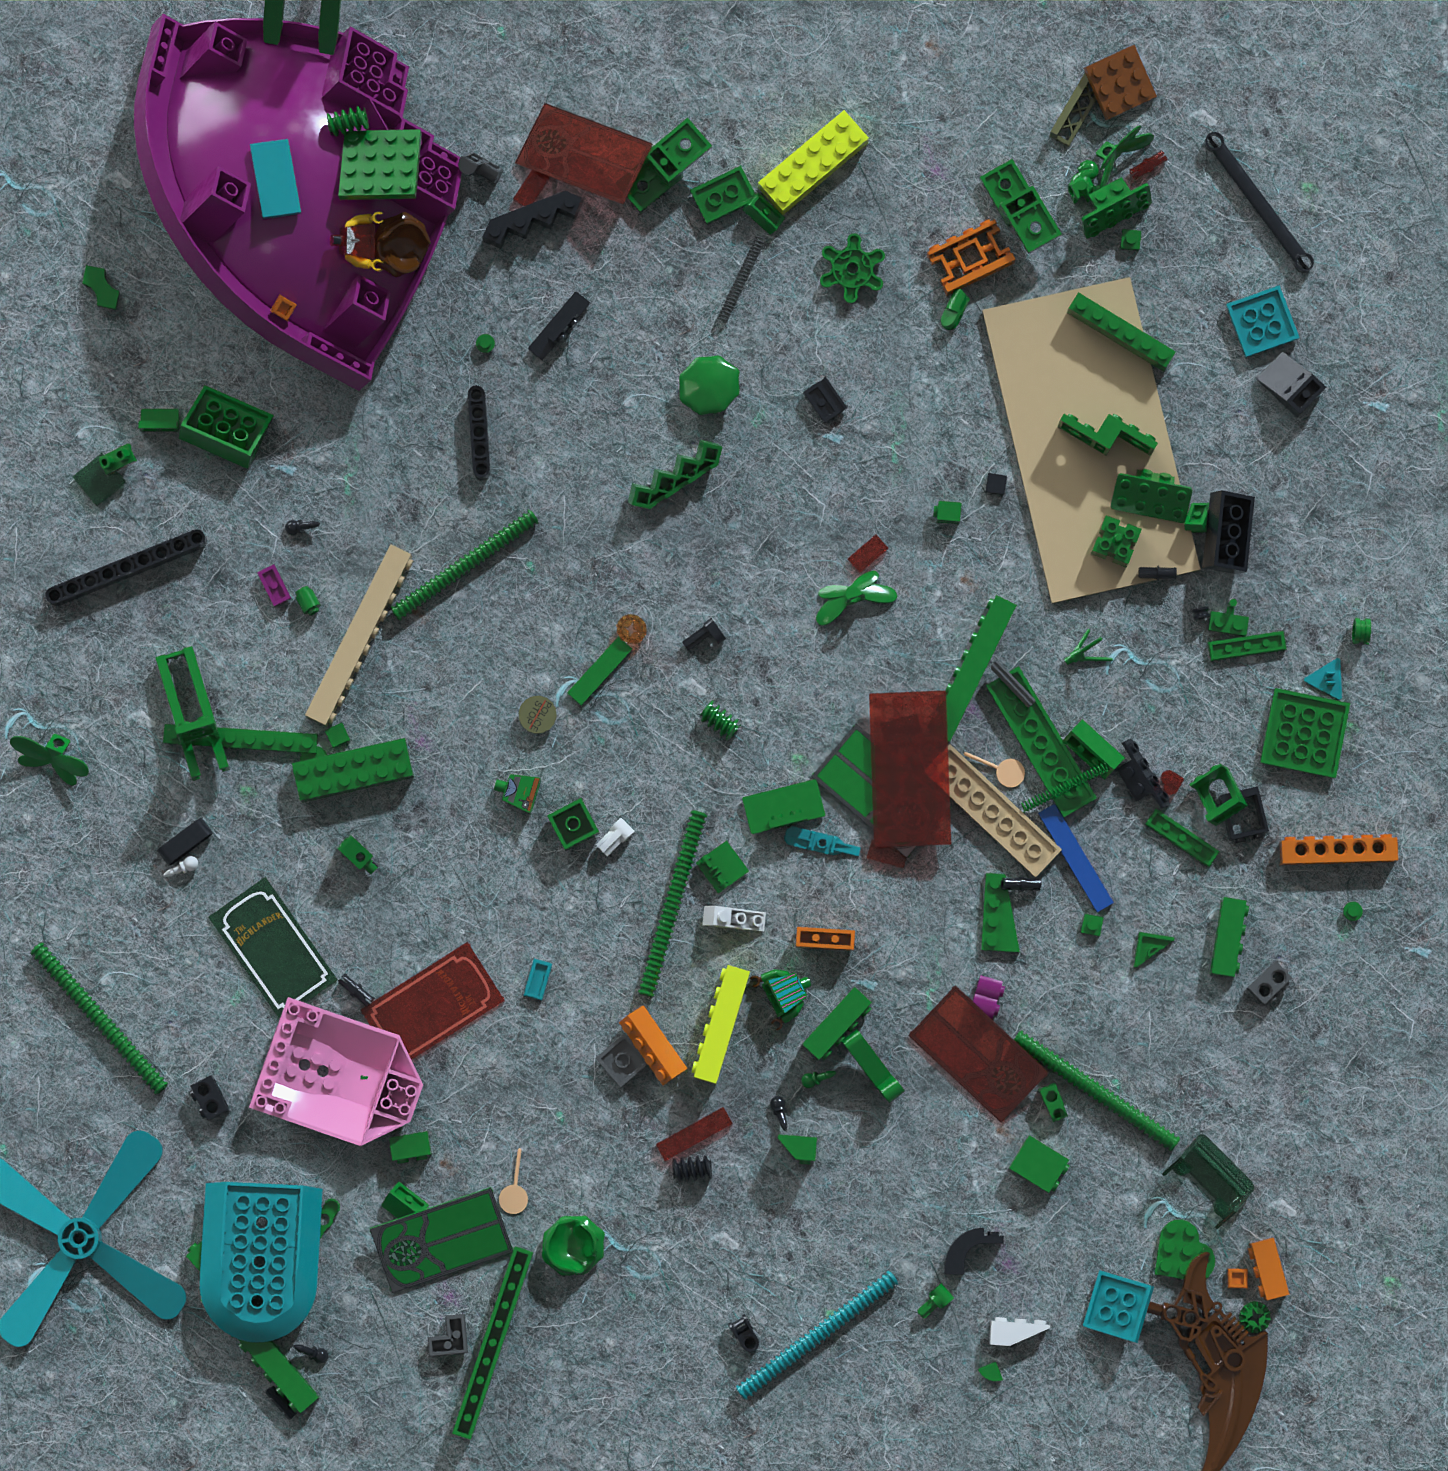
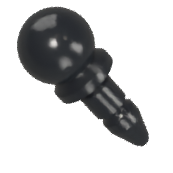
M289 520L285 525V530L288 534L295 535L298 532L303 533L305 529L318 527L320 522Z
M775 1096L770 1101V1107L774 1110L773 1114L778 1117L781 1128L786 1131L787 1121L785 1113L787 1110L785 1108V1100L780 1096Z
M293 1345L295 1350L308 1355L309 1359H314L316 1363L322 1364L328 1360L329 1355L324 1348L317 1349V1347L313 1346L311 1349L306 1346L304 1347V1345Z

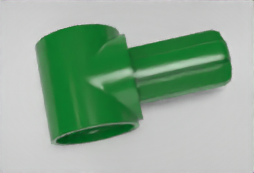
M940 1283L928 1294L930 1299L917 1312L925 1319L937 1307L939 1309L944 1308L954 1299V1296Z

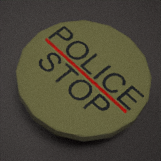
M532 696L526 699L519 709L520 723L528 732L535 734L550 730L557 718L554 704L543 696Z

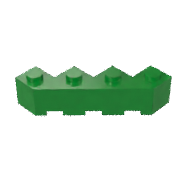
M700 440L696 458L677 454L673 473L654 469L650 487L632 483L628 502L633 506L647 509L653 508L663 499H667L685 485L701 477L705 472L718 466L722 446L717 443Z

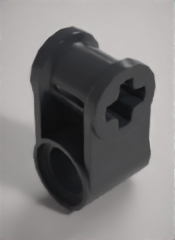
M745 1314L739 1320L728 1323L734 1336L745 1351L754 1352L758 1349L759 1340ZM747 1338L755 1339L756 1345L754 1348H746L745 1341Z

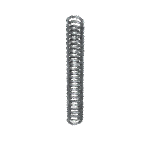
M760 236L755 237L754 243H752V246L750 247L751 250H749L746 260H744V263L742 264L743 267H741V270H739L740 273L738 274V277H736L737 280L734 281V287H731L732 290H730V294H728L729 297H726V304H723L724 307H722V311H720L721 314H718L719 317L717 319H722L726 322L728 321L727 319L721 317L725 316L726 318H729V316L723 314L722 312L731 315L730 312H727L724 309H727L729 311H732V309L726 307L725 305L734 308V306L728 304L727 302H730L735 305V302H732L729 299H732L734 301H737V299L731 297L730 295L739 298V296L733 294L732 292L740 294V292L735 291L734 289H737L739 291H742V289L736 287L735 285L743 288V286L738 284L737 282H740L742 284H745V282L740 281L738 278L747 281V279L741 277L740 275H743L744 277L748 278V276L743 274L742 272H745L747 274H750V272L745 271L743 268L752 271L745 265L753 267L747 262H750L752 264L755 263L753 261H750L748 258L756 261V259L751 257L750 255L758 257L752 252H755L757 254L760 253L754 250L753 248L761 251V249L756 247L755 245L763 247L761 244H758L755 241L764 244L763 241L757 238L766 240L765 238Z

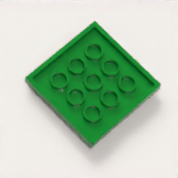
M421 130L354 131L353 133L347 131L344 135L339 199L416 198Z
M1274 688L1260 763L1335 779L1350 703Z

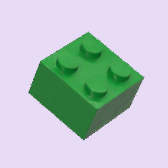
M582 798L547 815L565 851L600 834Z

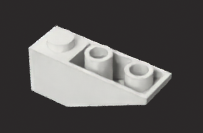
M704 906L703 925L764 932L766 912L721 906Z
M995 1317V1321L990 1322L989 1344L1011 1346L1049 1329L1050 1325H1046V1321L1034 1320V1324L1026 1323V1319L1015 1318V1322H1007V1318Z

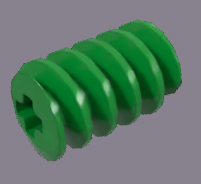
M357 106L355 113L349 108V114L342 110L341 116L335 111L334 118L327 113V124L331 136L332 132L336 137L339 136V131L345 135L347 129L350 133H353L354 127L357 131H361L362 125L365 129L369 128L365 108L361 111L359 106Z
M712 700L700 714L702 716L701 722L704 723L708 720L707 726L715 725L714 732L721 729L719 735L722 737L727 734L726 741H729L741 726L737 725L739 719L731 721L732 714L726 717V710L724 709L719 712L720 705L713 707L714 701Z

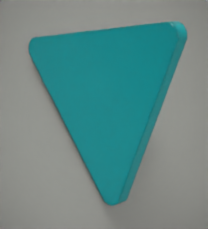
M1340 658L1334 659L1304 678V682L1341 700Z

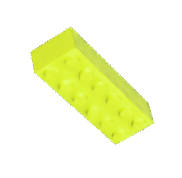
M843 110L758 182V188L773 206L784 215L868 144L869 137Z
M727 965V969H722L720 981L723 982L721 988H716L714 999H717L715 1006L711 1005L708 1015L711 1018L710 1025H705L703 1036L706 1038L704 1043L700 1042L697 1051L700 1058L698 1062L694 1061L691 1073H694V1078L717 1084L750 971Z

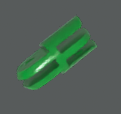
M961 289L953 291L941 316V325L946 330H953L958 326L970 298Z

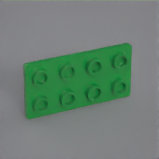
M816 779L742 798L751 834L825 816Z

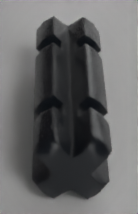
M274 1386L266 1390L265 1394L273 1399L272 1402L281 1412L285 1413L284 1415L288 1420H291L297 1414L289 1406L287 1400L277 1393Z

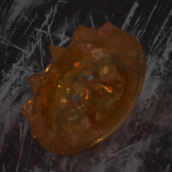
M634 614L623 616L616 625L617 634L621 641H625L627 644H637L644 639L647 632L643 619ZM633 623V629L637 632H633L631 636H629V630H627L626 628H629L630 625Z

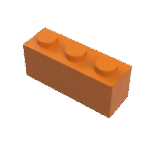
M797 927L796 948L854 951L855 930Z
M1274 1238L1249 1243L1250 1248H1247L1250 1260L1253 1259L1255 1263L1253 1273L1255 1278H1259L1261 1286H1258L1260 1297H1264V1300L1267 1301L1290 1295Z

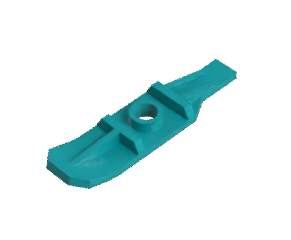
M794 826L786 829L784 836L787 845L832 856L845 853L859 857L861 847L844 843L836 836ZM821 839L826 841V845L823 847L819 845Z

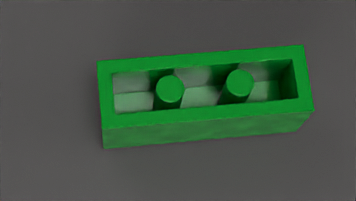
M1083 719L1063 740L1092 769L1095 767L1098 771V765L1102 770L1100 763H1102L1104 768V763H1106L1108 772L1101 773V777L1104 780L1125 759Z

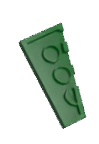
M986 873L981 950L1020 953L1009 891L1001 889V880L1006 878V875Z

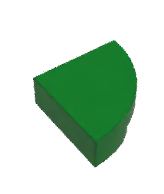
M996 1361L978 1368L980 1374L988 1380H1003Z

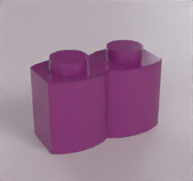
M980 975L973 1002L993 1019V1016L998 1015L1000 1005L997 1004L999 997H1003L1005 986H1002L1003 981ZM971 1006L970 1013L982 1016Z

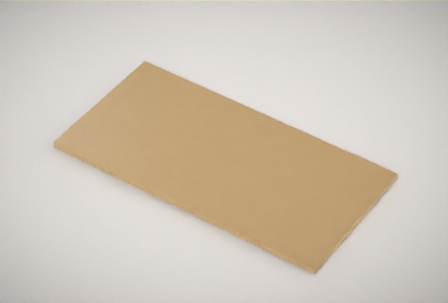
M1130 277L982 310L1051 604L1156 581V579L1139 578V567H1157V565L1166 568L1176 567L1177 576L1201 570L1192 532L1185 530L1184 523L1123 512L1111 508L1117 475L1120 473L1136 476L1137 469H1149L1153 473L1170 474L1175 477L1174 484L1180 485L1151 364L1067 313L1069 306L1079 292L1143 331ZM1063 414H1072L1078 418L1079 423L1083 425L1085 423L1089 424L1097 433L1108 414H1116L1127 425L1133 424L1140 429L1139 432L1142 434L1152 435L1156 438L1155 441L1158 444L1152 455L1149 456L1117 437L1107 456L1057 426ZM1106 515L1120 520L1119 525L1122 527L1130 524L1142 529L1136 545H1130V549L1134 551L1127 568L1113 563V557L1107 556L1106 559H1102L1091 554L1097 537L1102 538L1103 536L1099 531Z

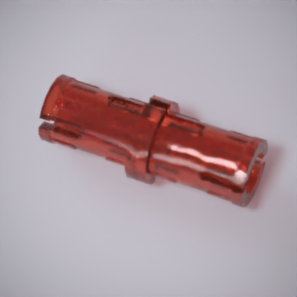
M1160 150L1152 157L1143 159L1142 163L1129 169L1131 175L1135 173L1132 176L1133 179L1136 180L1148 171H1154L1156 166L1167 161L1166 155L1163 156L1165 153Z

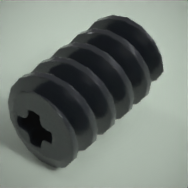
M706 1155L703 1156L702 1161L699 1156H696L695 1162L692 1161L691 1157H688L687 1163H685L683 1157L680 1158L679 1163L673 1158V1178L677 1177L678 1182L682 1181L683 1176L686 1181H689L690 1176L693 1177L694 1181H697L698 1175H700L702 1180H705L706 1174L709 1179H712L711 1159L708 1160Z

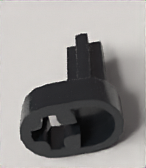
M712 618L704 622L705 626L682 641L688 651L710 635L713 636L718 644L726 640V637Z

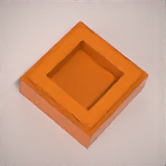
M279 294L270 311L288 321L297 304Z
M1227 1268V1288H1248V1269Z

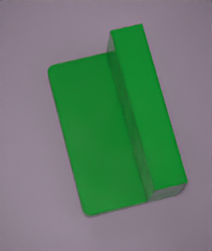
M141 409V421L138 423V428L141 432H179V410Z
M398 1182L388 1193L381 1206L398 1219L427 1209L429 1204Z

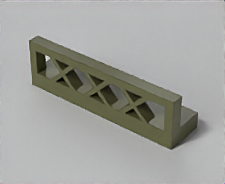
M1084 73L1049 135L1068 147L1097 100L1095 95L1091 99V95L1094 92H1089V80L1086 73ZM1088 96L1089 105L1080 108L1079 99ZM1079 112L1080 121L1071 124L1070 114ZM1069 128L1071 133L1068 141L1059 136L1060 131Z

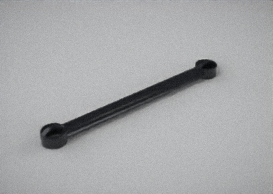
M1218 132L1209 133L1204 142L1206 149L1213 152L1294 261L1295 269L1300 273L1309 272L1314 265L1313 257L1303 250L1224 144L1223 136ZM1211 136H1216L1220 139V147L1215 144ZM1208 140L1214 148L1209 146ZM1301 257H1307L1310 260L1311 266L1309 268Z

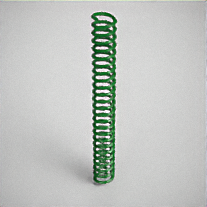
M1100 763L1102 770L1098 765V771L1095 767H1093L1095 774L1090 768L1092 776L1090 775L1088 770H1086L1088 777L1085 774V772H1083L1085 779L1081 774H1079L1081 780L1079 779L1078 775H1076L1078 783L1074 777V783L1069 778L1071 786L1066 780L1068 788L1066 787L1065 783L1062 782L1064 789L1061 786V784H1059L1061 791L1057 786H1055L1057 792L1055 791L1054 787H1052L1054 794L1050 789V795L1045 790L1047 798L1042 792L1044 800L1042 799L1041 795L1038 794L1040 801L1037 798V796H1035L1037 803L1035 802L1033 797L1031 798L1033 804L1031 803L1030 799H1028L1030 806L1026 801V807L1021 802L1024 810L1023 813H1025L1026 811L1028 812L1029 809L1032 810V807H1039V804L1042 805L1050 799L1053 800V797L1056 798V795L1060 796V794L1063 795V792L1066 793L1067 791H1070V789L1073 790L1074 787L1077 788V785L1080 786V783H1087V780L1090 781L1091 779H1094V777L1097 778L1098 775L1101 776V773L1104 774L1105 772H1108L1106 763H1104L1105 768L1103 767L1102 763Z

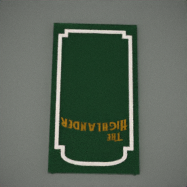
M266 877L208 917L279 1019L288 997L306 1003L338 980Z

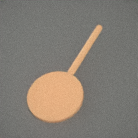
M964 752L965 756L997 769V779L1003 786L1016 787L1025 777V769L1018 760L1006 759L999 765H995L968 752Z
M521 1148L517 1151L514 1184L505 1187L499 1195L501 1208L510 1214L522 1212L528 1203L526 1191L517 1185Z

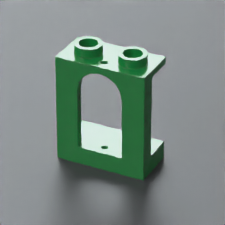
M1222 764L1211 767L1210 771L1204 775L1197 776L1189 784L1190 787L1196 789L1208 813L1205 815L1207 821L1215 826L1248 806L1229 768ZM1217 779L1224 781L1232 796L1230 800L1219 807L1216 806L1209 791L1211 783Z

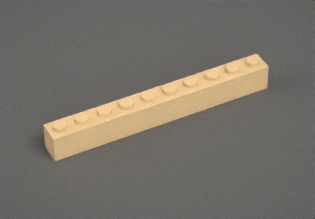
M390 544L305 714L307 718L328 727L329 723L333 724L337 716L335 711L338 706H342L345 700L343 695L346 689L350 690L354 682L352 677L355 672H359L362 666L360 661L363 655L367 656L371 648L369 643L372 638H376L379 632L377 627L380 621L384 622L388 614L386 609L389 604H393L396 598L394 593L397 587L401 588L405 580L403 575L406 570H410L413 564L410 553Z

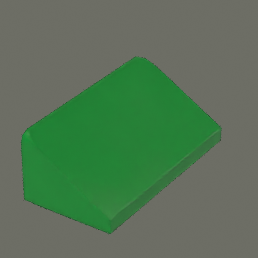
M759 193L743 208V211L769 235L775 232L785 219Z

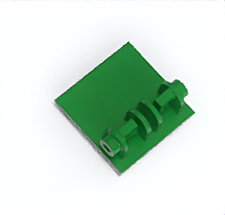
M727 840L696 862L718 894L749 872Z

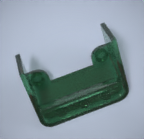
M1203 1134L1198 1135L1162 1173L1163 1176H1166L1172 1169L1181 1176L1190 1173L1216 1199L1213 1203L1214 1212L1221 1217L1215 1225L1216 1229L1221 1227L1240 1209L1255 1189L1253 1182Z

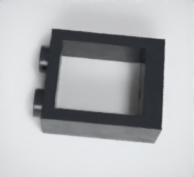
M1258 786L1243 789L1240 792L1244 799L1253 797L1260 829L1234 835L1231 819L1228 818L1224 821L1229 841L1234 840L1235 844L1246 841V837L1253 836L1254 839L1265 837L1264 833L1269 831ZM1230 793L1219 796L1220 805L1232 798Z

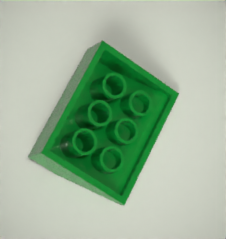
M204 385L180 425L178 439L248 469L259 450L274 415Z

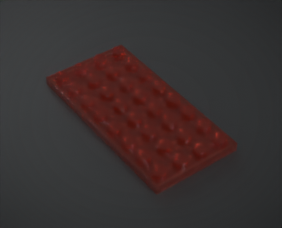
M946 691L869 694L874 847L952 845Z

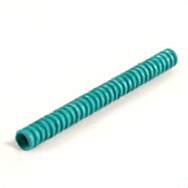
M887 1271L886 1275L883 1274L882 1278H878L876 1283L872 1282V1286L868 1285V1289H863V1292L861 1294L858 1293L857 1297L854 1296L852 1301L849 1300L847 1305L843 1304V1308L839 1307V1311H834L833 1315H829V1318L827 1320L824 1319L823 1323L820 1322L818 1327L815 1326L814 1330H809L810 1333H805V1337H800V1340L798 1342L795 1341L793 1346L791 1344L789 1349L786 1348L784 1353L780 1352V1356L776 1355V1359H771L769 1364L766 1363L764 1368H760V1371H755V1375L751 1374V1378H746V1381H742L740 1386L737 1385L736 1390L742 1398L747 1400L749 1395L753 1396V1392L757 1393V1389H762V1386L767 1385L768 1381L771 1382L773 1377L776 1378L778 1373L782 1374L781 1371L787 1370L786 1367L788 1366L791 1367V1363H796V1360L798 1358L800 1360L802 1355L805 1356L807 1351L810 1352L812 1347L816 1348V1344L820 1345V1341H825V1338L827 1336L830 1337L831 1333L834 1334L836 1329L839 1330L841 1325L845 1326V1322L849 1323V1319H854L855 1315H859L861 1310L864 1311L865 1307H870V1303L874 1304V1300H879L878 1297L880 1296L883 1297V1293H888L890 1288L893 1289L894 1285L897 1286L898 1281L891 1271Z

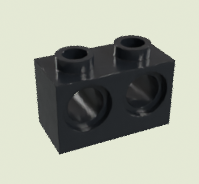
M210 1075L190 1085L192 1090L189 1092L194 1102L198 1101L200 1105L198 1110L203 1119L206 1118L210 1121L230 1111L214 1076ZM202 1085L209 1087V1092L205 1096H202L199 1092ZM211 1102H215L218 1106L217 1111L214 1113H210L208 1110V1105Z

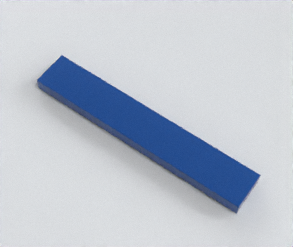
M1055 803L1039 812V817L1054 842L1062 849L1060 851L1095 911L1099 912L1113 904V900Z

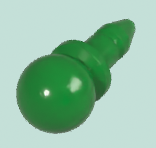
M826 1071L819 1074L817 1072H813V1074L806 1073L802 1076L801 1083L805 1088H813L815 1085H820L821 1081L832 1078L836 1075V1071Z

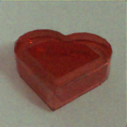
M1171 770L1164 771L1160 776L1161 782L1164 784L1163 791L1168 795L1175 794L1184 781L1183 777Z

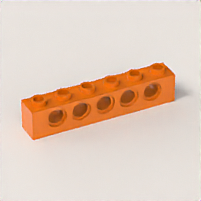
M1381 834L1380 838H1373V835H1361V838L1355 839L1353 835H1343L1342 839H1334V836H1323V839L1315 840V836H1305L1303 840H1296V837H1284V840L1279 842L1280 865L1398 861L1397 837H1392V834ZM1374 843H1378L1381 846V853L1373 851ZM1336 844L1343 847L1342 854L1335 853L1334 846ZM1354 844L1362 846L1361 854L1354 852ZM1300 845L1304 847V855H1298L1296 853V846ZM1316 845H1321L1324 848L1323 855H1318L1315 852Z

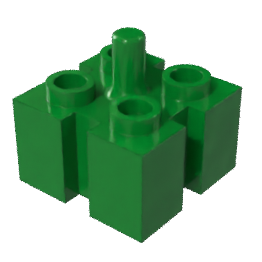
M1106 515L1099 531L1103 536L1102 538L1097 537L1091 554L1102 559H1106L1107 556L1113 557V563L1127 568L1134 551L1130 549V545H1136L1142 529L1130 524L1122 527L1119 525L1120 520Z

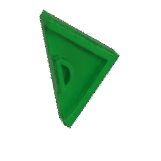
M1139 932L1134 968H1137L1173 942L1175 937Z

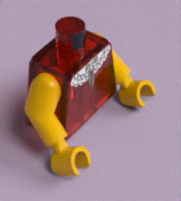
M376 212L373 215H357L347 221L345 227H340L339 235L332 234L330 236V245L339 246V254L344 255L345 259L353 266L365 269L373 268L377 272L382 271V269L375 268L376 263H383L379 259L375 260V223L384 222V220L378 221L376 216L377 214H383L382 212Z

